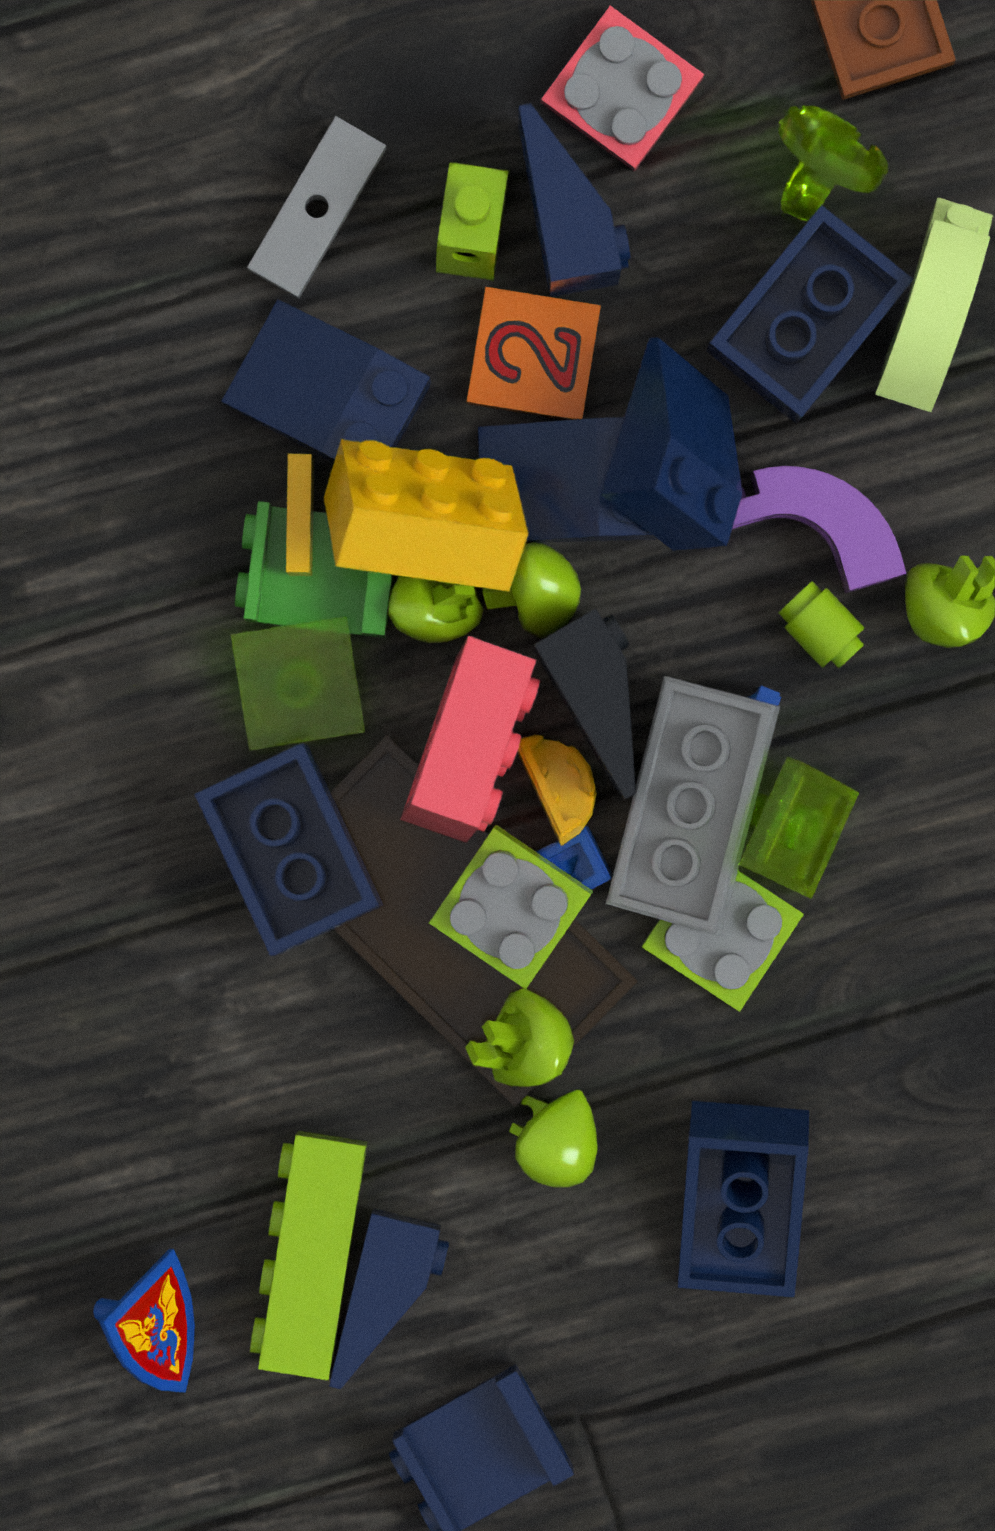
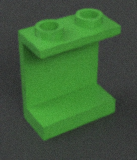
M258 501L256 515L246 514L243 529L242 549L252 550L249 573L239 572L236 586L235 607L245 608L244 619L248 622L386 638L389 598L394 575L337 567L327 513L313 511L312 576H289L286 573L287 508L273 507L268 502Z

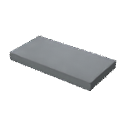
M664 676L635 787L636 794L633 795L606 904L709 934L721 935L780 706L670 676Z

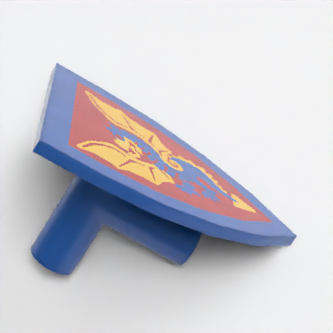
M169 1248L120 1300L100 1298L94 1306V1317L99 1321L107 1341L121 1365L139 1382L160 1391L186 1393L194 1351L195 1324L193 1305L184 1271L175 1250Z

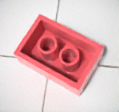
M468 636L455 658L400 820L465 843L468 842L477 830L485 832L487 825L492 824L503 792L493 788L497 775L503 777L506 769L511 768L522 736L512 732L515 721L522 722L525 714L530 712L539 688L540 679L531 677L536 662L535 659Z

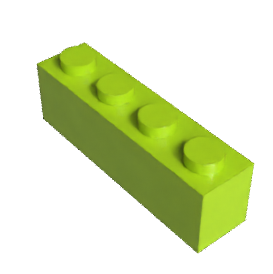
M298 1131L295 1135L294 1144L283 1143L278 1178L288 1179L285 1202L274 1201L268 1236L279 1237L276 1260H264L259 1294L270 1296L266 1319L255 1317L250 1352L260 1354L259 1370L329 1380L367 1141Z

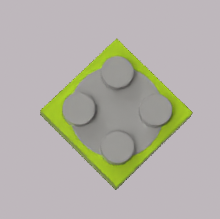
M495 825L429 924L521 987L527 989L589 899L593 890L498 825Z
M738 871L721 935L709 934L659 919L641 947L740 1012L804 914Z

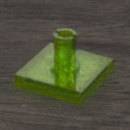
M347 615L231 633L249 750L365 732Z
M787 756L770 796L760 792L757 794L754 806L756 808L753 811L749 825L755 829L739 865L812 899L859 792L810 765Z

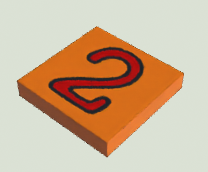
M485 287L467 404L562 420L582 419L601 305Z

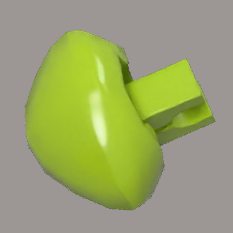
M531 542L524 546L510 591L483 588L487 609L517 606L518 617L523 630L542 639L568 624L576 612L581 595L578 575L571 564L561 553L541 542Z
M960 556L953 568L939 564L923 563L916 565L907 572L905 581L907 617L913 632L922 641L945 648L961 647L975 642L985 633L995 617V598L992 594L995 588L994 557L984 556L978 568H976L969 556Z
M398 575L390 592L388 615L396 629L405 635L422 642L442 643L462 637L480 624L484 609L474 586Z
M524 988L509 994L496 1021L487 1020L484 1023L482 1029L488 1041L483 1043L470 1041L465 1049L473 1065L492 1068L495 1081L509 1086L529 1087L548 1083L562 1074L568 1064L574 1038L569 1022L562 1012L545 998Z
M576 1089L560 1096L550 1104L526 1095L520 1104L531 1107L533 1117L525 1126L512 1123L509 1130L510 1133L518 1136L515 1159L521 1170L533 1181L554 1188H567L583 1183L594 1169L598 1151L596 1126L592 1110L583 1092Z

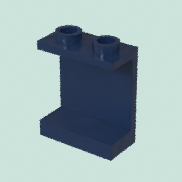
M517 1364L512 1365L395 1431L392 1442L396 1449L389 1452L390 1459L403 1482L406 1484L414 1479L425 1500L418 1503L417 1506L430 1531H462L548 1481H551L553 1486L574 1475L573 1464Z

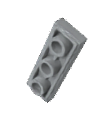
M335 116L249 263L248 270L299 299L385 153L387 146ZM315 200L324 201L328 205L327 213L320 218H313L307 214L308 205Z

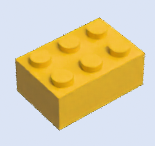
M341 439L324 495L337 567L510 591L528 537L526 521L511 465H505L490 458L472 460L447 456L432 449L414 451L388 447L384 443L374 440L356 442Z

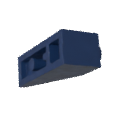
M373 1208L329 1387L341 1389L427 1287L429 1275H442L449 1242L439 1239L440 1224Z

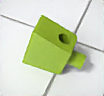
M457 162L449 163L437 241V273L494 281L510 170ZM455 252L470 253L476 255V257L463 256Z

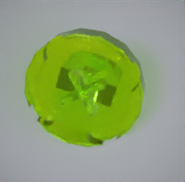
M803 105L800 110L797 106H792L779 123L778 133L783 143L800 160L783 190L781 209L783 212L799 220L808 221L811 219L836 184L853 191L870 193L877 190L888 173L887 160L882 151L873 144L867 151L864 146L857 142L862 135L857 131V128L829 111L812 105Z

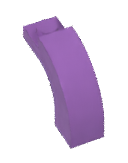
M778 466L754 470L751 473L750 478L755 495L746 497L744 488H742L743 494L732 529L775 518L791 519L811 527L829 545L835 558L845 593L897 579L907 574L897 541L887 521L866 496L845 481L815 469Z

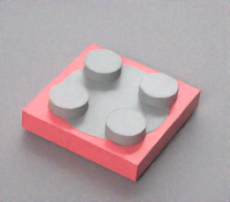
M609 6L542 97L541 103L635 172L702 81L704 74L615 8Z

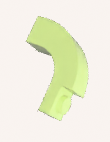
M937 197L929 220L914 280L912 281L901 317L886 353L875 395L932 412L954 355L980 276L990 240L988 234L993 218L992 214Z

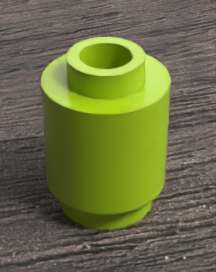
M813 581L778 613L788 623L784 627L787 632L822 668L830 661L840 668L865 645L857 637L865 627L827 587L821 591Z

